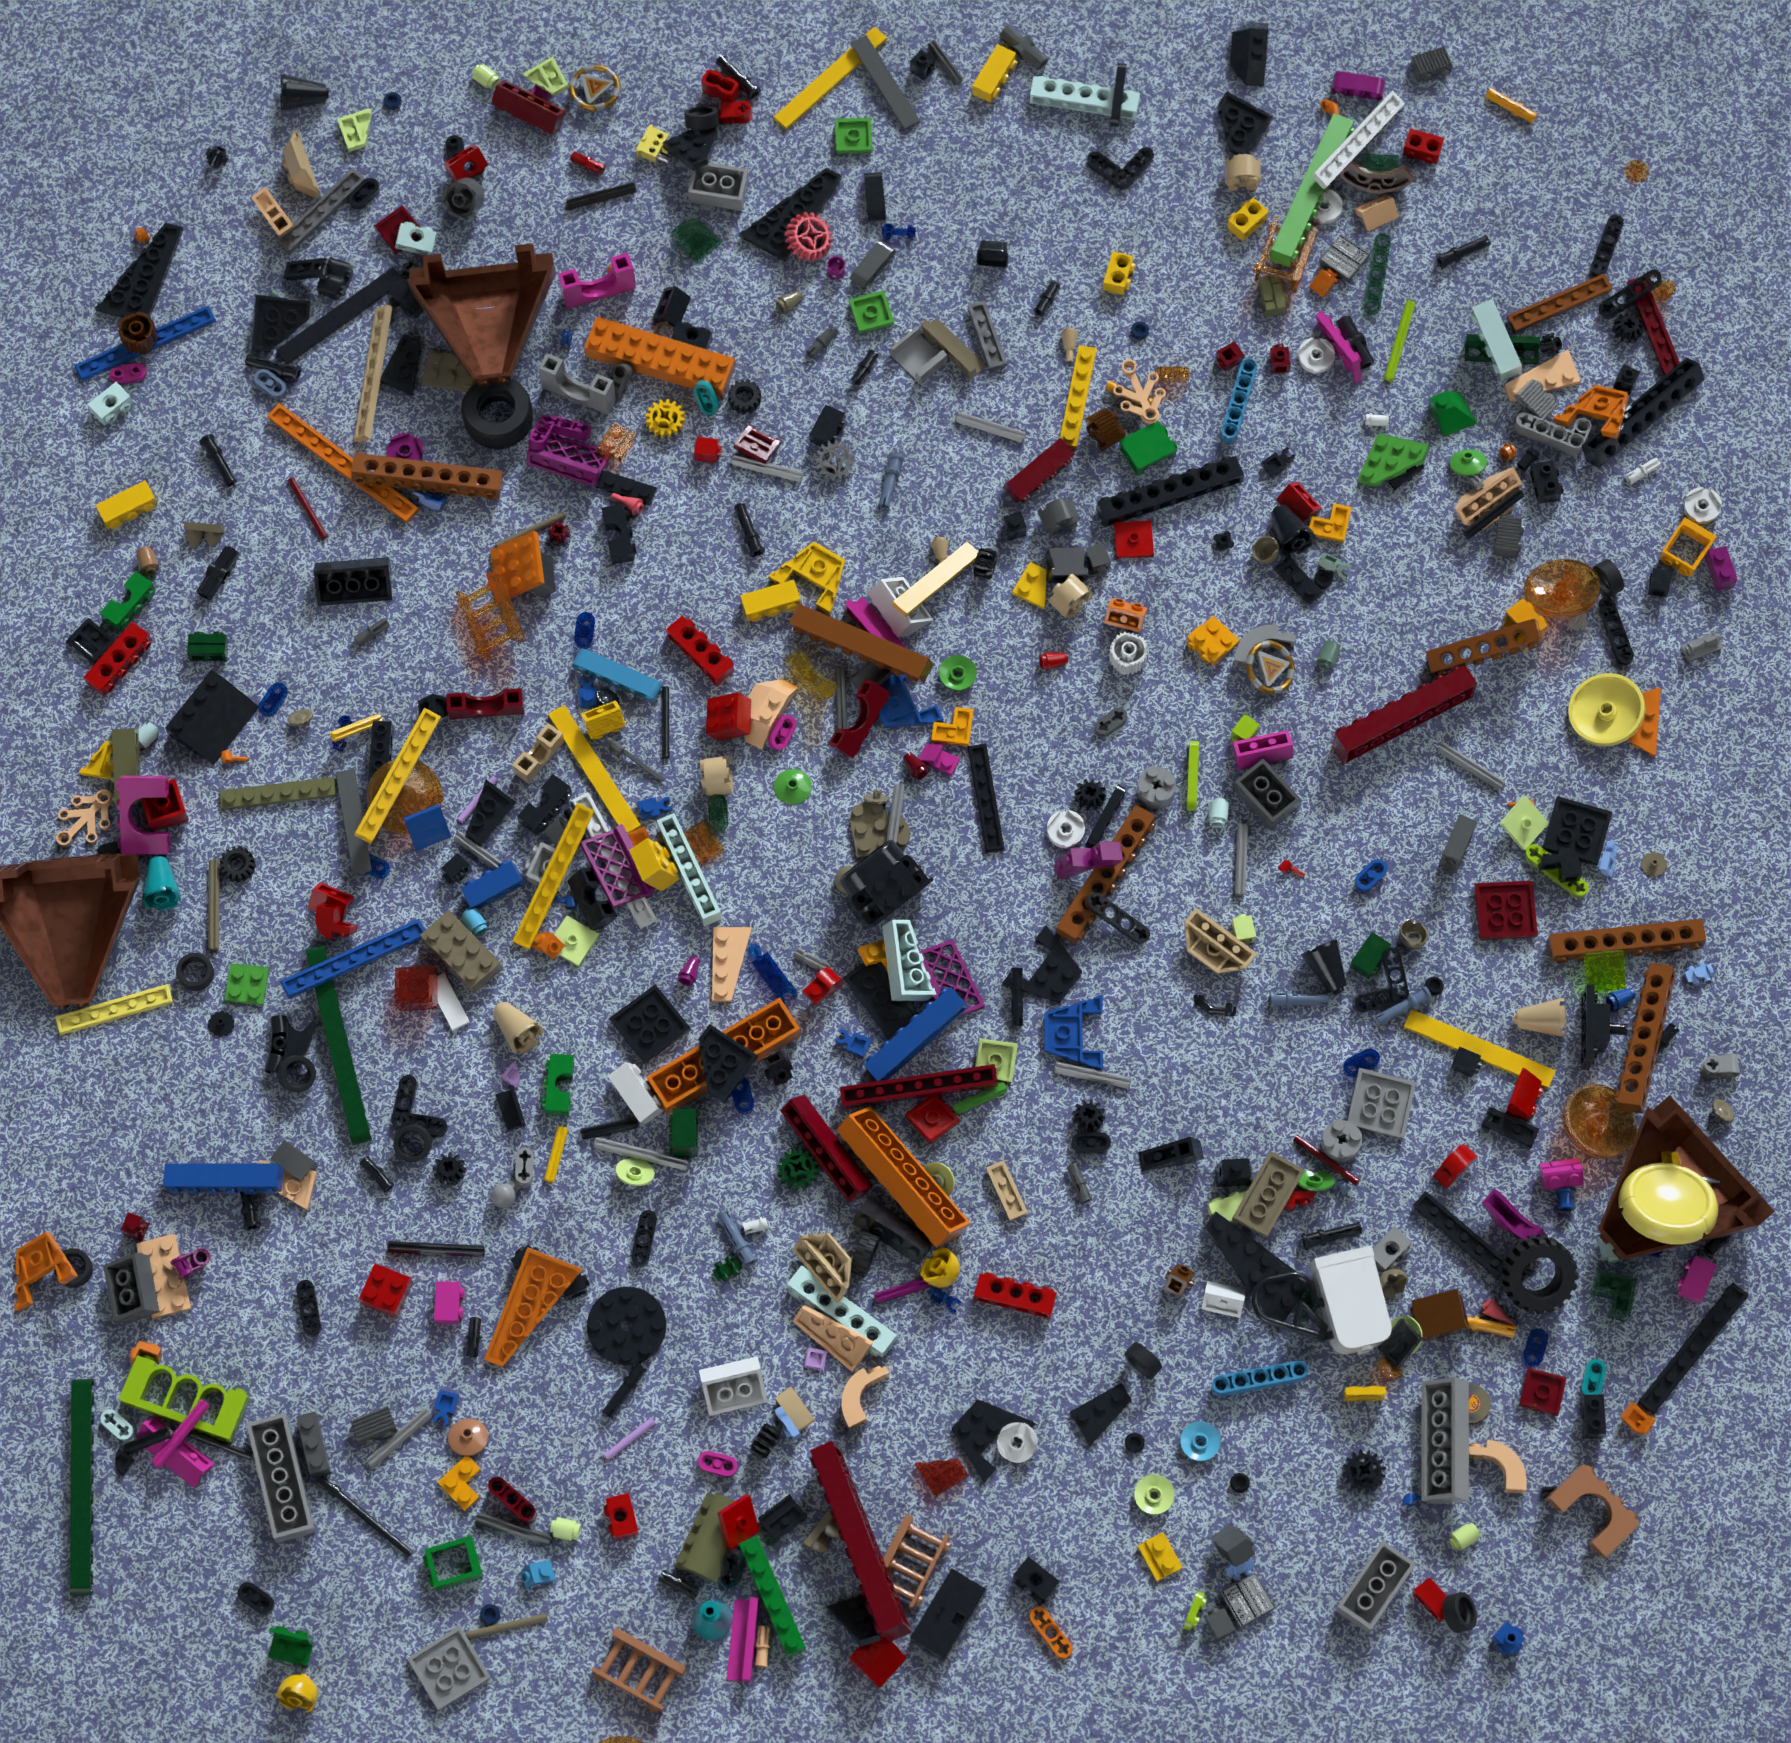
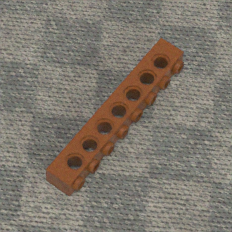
M354 453L351 477L352 481L360 484L387 485L395 488L403 487L413 490H427L433 493L443 492L451 495L460 494L469 497H484L493 500L500 499L503 471Z
M1135 804L1111 841L1120 842L1123 860L1115 867L1093 869L1057 925L1056 933L1074 944L1078 940H1083L1087 933L1086 927L1088 924L1092 925L1097 915L1082 906L1085 904V898L1089 894L1094 893L1092 891L1094 888L1101 889L1102 892L1099 894L1105 898L1108 893L1111 895L1117 886L1115 882L1118 878H1123L1127 870L1125 869L1127 863L1131 864L1134 861L1136 849L1143 847L1146 841L1145 835L1147 832L1151 833L1155 828V815ZM1139 827L1141 831L1134 832L1132 828ZM1124 842H1129L1132 846L1127 848L1124 847L1122 844ZM1110 873L1112 877L1105 878L1102 874ZM1096 898L1090 899L1093 906L1097 904ZM1080 919L1082 923L1077 925L1073 923V920Z
M1703 919L1555 933L1549 934L1547 942L1551 962L1556 961V963L1562 964L1571 959H1575L1576 962H1582L1591 957H1594L1595 960H1601L1611 955L1614 958L1624 957L1625 954L1633 953V956H1640L1644 952L1652 951V954H1659L1663 950L1670 949L1671 952H1679L1683 948L1698 950L1704 946L1706 935ZM1680 934H1686L1689 939L1681 938ZM1661 936H1667L1670 941L1662 940ZM1641 938H1648L1650 943L1643 942ZM1622 940H1629L1631 945H1625ZM1603 942H1610L1612 947H1606ZM1584 944H1591L1593 949H1587ZM1570 945L1574 950L1568 951L1565 946Z
M1650 963L1649 970L1645 972L1644 980L1646 983L1645 987L1641 988L1640 993L1642 1000L1636 1009L1638 1017L1637 1021H1634L1632 1025L1633 1038L1629 1039L1628 1042L1629 1054L1624 1059L1625 1071L1624 1074L1620 1075L1619 1083L1621 1087L1615 1096V1102L1618 1103L1621 1111L1642 1114L1644 1112L1676 977L1673 966ZM1657 984H1661V986L1657 988L1654 987ZM1653 1001L1657 1002L1654 1005H1650V1003ZM1647 1019H1653L1650 1022H1645ZM1644 1036H1649L1647 1039H1641ZM1644 1053L1643 1056L1637 1057L1638 1054ZM1635 1071H1640L1638 1074H1633ZM1636 1088L1635 1091L1629 1092L1630 1089Z

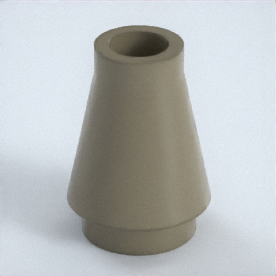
M798 290L780 296L775 301L776 308L782 314L788 313L803 300V296Z

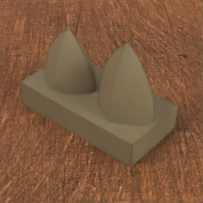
M184 522V529L187 530V539L193 549L200 543L203 531H205L208 544L214 547L225 530L224 525Z
M829 1511L825 1513L805 1540L804 1547L808 1550L829 1552V1543L824 1535H822L823 1533L830 1537L840 1538L837 1531L840 1528L833 1521Z

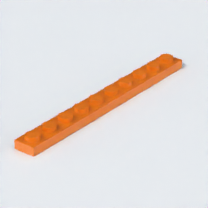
M280 403L267 415L268 420L406 524L419 512L417 506L390 486H377L370 483L360 484L352 481L353 458Z

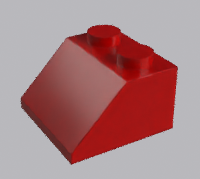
M1522 1068L1505 1113L1528 1121L1530 1116L1534 1117L1537 1109L1534 1103L1536 1099L1540 1100L1543 1089L1540 1088L1542 1081L1525 1068Z
M879 1633L880 1641L859 1646L849 1657V1661L880 1689L907 1657L893 1642H889L885 1637L882 1638Z

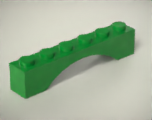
M758 1536L739 1543V1548L744 1555L745 1562L763 1599L787 1659L805 1652L806 1646Z

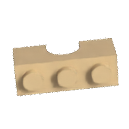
M549 723L536 736L537 740L534 747L528 753L524 751L512 764L514 774L528 784L564 743L563 733Z

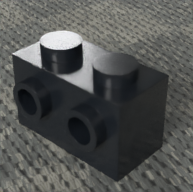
M1553 460L1531 464L1529 472L1537 503L1559 501L1564 490L1562 483L1558 481L1559 470L1554 465Z

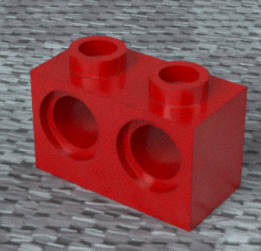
M1410 128L1402 155H1406L1409 159H1421L1427 164H1437L1445 137Z

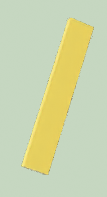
M166 984L55 1016L61 1036L172 1004L173 1000L169 985Z

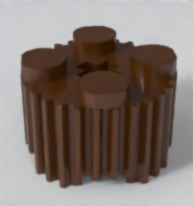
M140 311L135 314L132 313L131 316L128 315V317L121 318L122 321H119L118 332L124 348L132 353L135 352V354L138 352L143 355L149 353L152 349L151 347H154V344L157 343L156 340H158L153 320L149 318L147 313H141Z
M1103 408L1085 418L1086 422H1088L1086 430L1091 439L1094 438L1098 441L1099 445L1097 447L1101 451L1106 450L1126 437L1125 431L1116 422L1119 418L1115 411L1110 412L1107 408Z

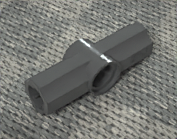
M1010 25L1002 29L999 38L1011 47L1012 51L1021 57V60L1025 59L1037 71L1046 65L1048 57L1036 48L1031 38L1028 36L1023 37Z

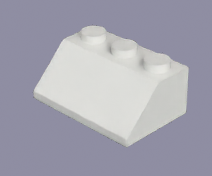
M904 577L881 579L868 593L872 603L879 609L883 619L888 622L892 632L897 637L909 636L934 621L923 604L907 617L892 606L893 601L910 588Z
M758 1357L699 1370L709 1416L768 1402Z

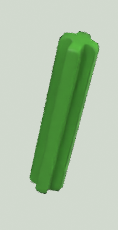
M1001 1082L998 1084V1087L988 1088L953 1104V1111L956 1115H960L1007 1093V1087Z

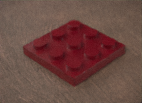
M1533 881L1474 884L1479 940L1537 938L1538 929Z

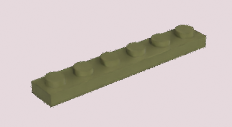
M334 777L220 790L222 810L336 797Z

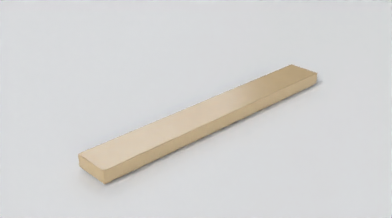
M389 305L375 309L354 441L359 443L371 439L392 307Z

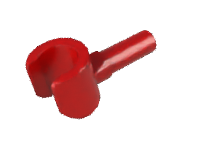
M1284 860L1278 866V869L1284 874L1290 870L1302 878L1305 876L1303 872L1293 867L1289 860Z

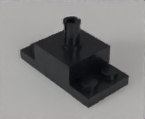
M1587 984L1581 996V1070H1589L1591 1064L1594 1065V1061L1597 1059V1053L1605 1052L1610 1042V1035L1627 1036L1628 1031L1626 1029L1628 1027L1627 1023H1610V1004L1597 1003L1598 992L1595 991V985Z

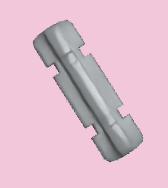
M1467 476L1466 480L1476 490L1484 487L1482 479L1478 476Z
M798 948L794 954L796 959L803 960V963L815 969L818 968L819 971L830 967L828 962H822L820 958L809 952L805 953V950Z

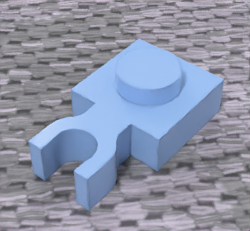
M1607 841L1606 852H1603V856L1599 859L1598 863L1602 874L1611 878L1616 862L1615 854L1618 849L1615 841Z
M780 1406L774 1410L784 1426L781 1428L787 1438L791 1437L793 1441L800 1438V1432L787 1416L784 1409Z

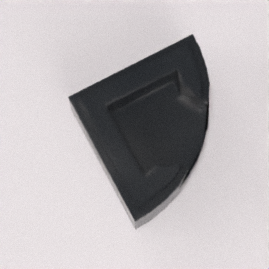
M113 841L102 844L96 851L100 854L114 855L118 854L120 849H118V842Z
M119 1448L115 1455V1465L121 1476H124L136 1460Z

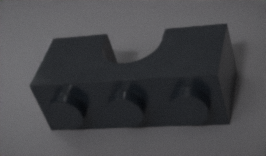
M623 504L602 507L605 531L616 530L620 533L617 539L608 541L612 565L634 561L633 555L637 554L635 543L631 544L630 538H633L632 527L627 525V521H630L629 511L624 510Z
M554 774L541 787L542 794L549 799L548 803L543 807H535L528 803L517 816L518 823L535 835L539 832L542 833L547 828V822L550 818H555L560 812V806L563 803H568L572 797L571 786Z
M581 868L567 880L591 930L603 929L618 917L608 900H596L595 893L600 883L592 868Z

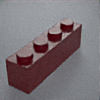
M505 80L496 85L491 104L496 106L498 110L506 111L512 114L514 118L522 119L530 126L538 127L544 133L552 135L561 129L566 113L565 110Z
M1059 438L1002 487L1016 503L1020 500L1024 503L1032 496L1030 494L1032 490L1036 489L1038 491L1045 485V479L1049 477L1051 480L1059 473L1057 469L1061 466L1065 468L1073 462L1071 458L1075 454L1064 440Z

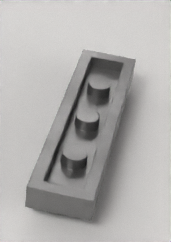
M986 301L969 304L968 311L989 371L1007 367V361Z

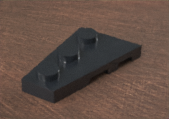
M403 334L381 375L380 383L413 396L421 346L420 340Z
M486 779L466 831V836L479 846H482L516 805V801Z

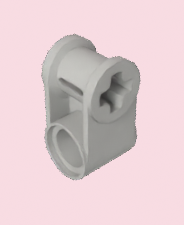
M1736 1054L1709 1056L1700 1067L1701 1074L1706 1078L1737 1077L1740 1075L1738 1057Z

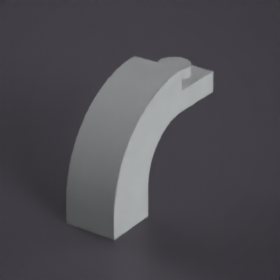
M1263 625L1254 628L1240 640L1236 649L1233 667L1246 669V659L1249 651L1254 645L1262 641H1275L1284 647L1294 649L1296 635L1286 631L1277 632L1278 625Z

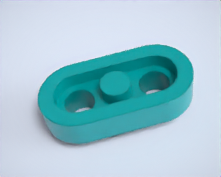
M698 381L693 389V393L700 410L709 416L716 414L719 409V402L712 385L707 381Z
M1593 1359L1586 1365L1581 1384L1582 1395H1600L1606 1374V1365L1603 1361ZM1592 1368H1598L1599 1373H1593ZM1592 1386L1594 1392H1589L1587 1387Z

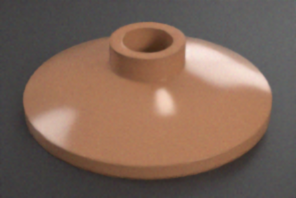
M463 1419L451 1427L448 1434V1442L455 1453L462 1456H473L481 1452L487 1445L488 1431L484 1424L478 1420ZM467 1432L471 1433L470 1436H464Z

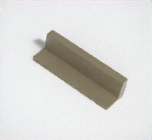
M935 318L931 323L927 320L921 323V332L940 351L943 350L947 357L970 380L986 367L938 318Z

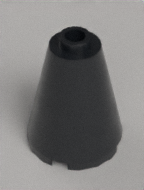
M281 74V110L324 103L325 99H329V88H325V84Z
M1277 505L1274 507L1271 517L1281 552L1285 556L1291 557L1290 554L1298 551V554L1307 551L1314 543L1312 541L1313 537L1315 538L1314 532L1288 506Z
M1337 939L1321 944L1312 949V951L1308 950L1301 954L1304 961L1329 993L1333 992L1336 995L1345 991L1344 987L1347 984Z

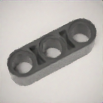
M879 240L854 269L850 280L866 290L867 285L872 283L878 276L877 273L883 270L889 263L888 260L894 257L896 250L882 240Z

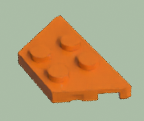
M1655 688L1642 693L1645 701L1643 723L1638 731L1626 740L1638 749L1640 748L1649 753L1652 757L1656 756L1661 688Z

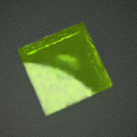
M1623 950L1584 953L1586 985H1595V991L1597 992L1626 989Z

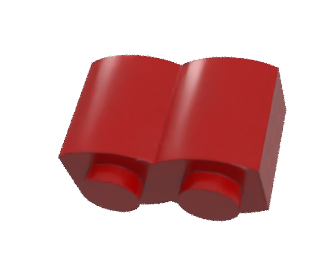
M707 70L701 79L702 91L707 96L718 98L721 102H736L739 97V84L734 79L723 77L714 70Z

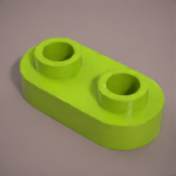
M1197 1591L1183 1629L1188 1631L1191 1628L1196 1629L1200 1619L1197 1617L1199 1609H1204L1207 1599L1204 1598L1205 1593Z

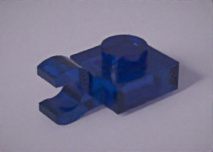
M933 1285L928 1290L931 1302L936 1305L941 1303L947 1305L948 1311L956 1315L957 1311L951 1305L954 1303L961 1305V1300L949 1296L948 1293Z

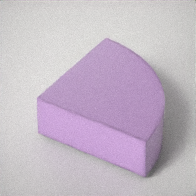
M512 1063L501 1075V1079L509 1085L513 1084L515 1090L520 1083V1074L518 1067Z

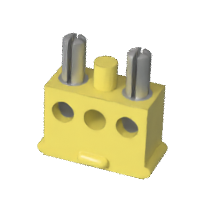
M652 124L649 125L636 148V156H641L655 163L658 159L668 164L670 158L662 155L661 152L667 155L669 153L663 149L662 143L669 140V134L654 128Z

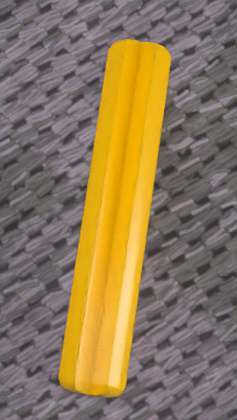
M376 714L330 732L331 740L336 742L372 728L373 721H382L381 715Z
M557 1127L544 1176L546 1182H555L568 1133L566 1127Z

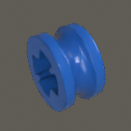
M562 330L561 345L567 344L571 346L573 330Z

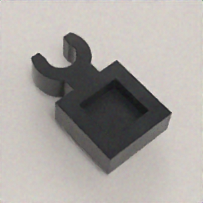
M1288 447L1282 450L1280 456L1275 452L1261 462L1262 468L1272 479L1287 469L1286 463L1294 461V454L1291 457L1285 455L1289 452Z

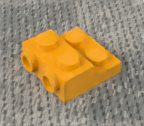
M1212 616L1203 625L1200 624L1187 636L1186 642L1193 652L1197 651L1201 655L1200 657L1203 662L1214 666L1240 640L1216 617Z

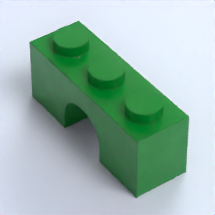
M136 571L124 584L126 592L131 595L130 600L120 604L111 599L100 612L102 619L118 631L127 628L131 623V618L135 614H139L143 609V604L147 600H151L155 595L156 589L153 583Z
M550 1054V1060H546L545 1071H548V1078H544L546 1097L542 1098V1109H545L546 1115H570V1092L559 1091L557 1084L562 1079H573L574 1055Z

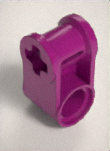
M199 1248L174 1258L170 1261V1264L174 1265L178 1273V1280H182L205 1268L211 1259V1255L205 1248ZM196 1256L202 1257L204 1262H198Z

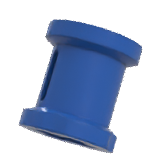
M1557 1189L1556 1194L1559 1196L1557 1210H1575L1572 1201L1574 1189Z

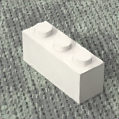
M625 1062L608 1077L638 1121L647 1124L664 1111L661 1106L662 1103L657 1095H653L650 1091L652 1087L646 1079L643 1080L639 1075L641 1073L640 1069L635 1064L632 1065Z

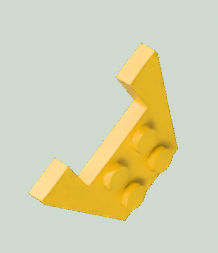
M812 542L797 553L788 563L785 562L777 571L770 573L768 577L774 583L780 584L787 582L790 576L796 573L825 591L816 602V607L830 615L845 566V559L818 543Z

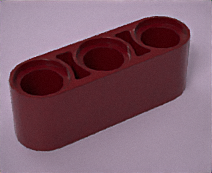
M498 1476L489 1480L488 1489L491 1495L525 1524H531L536 1520L537 1512L533 1504L508 1482ZM501 1483L503 1488L500 1491L492 1490L495 1484ZM511 1496H516L518 1501L515 1504L510 1505L507 1503ZM526 1509L533 1511L532 1515L528 1518L522 1516L523 1511Z

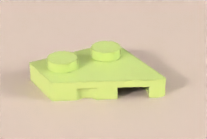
M553 57L523 73L527 80L553 96L570 88Z

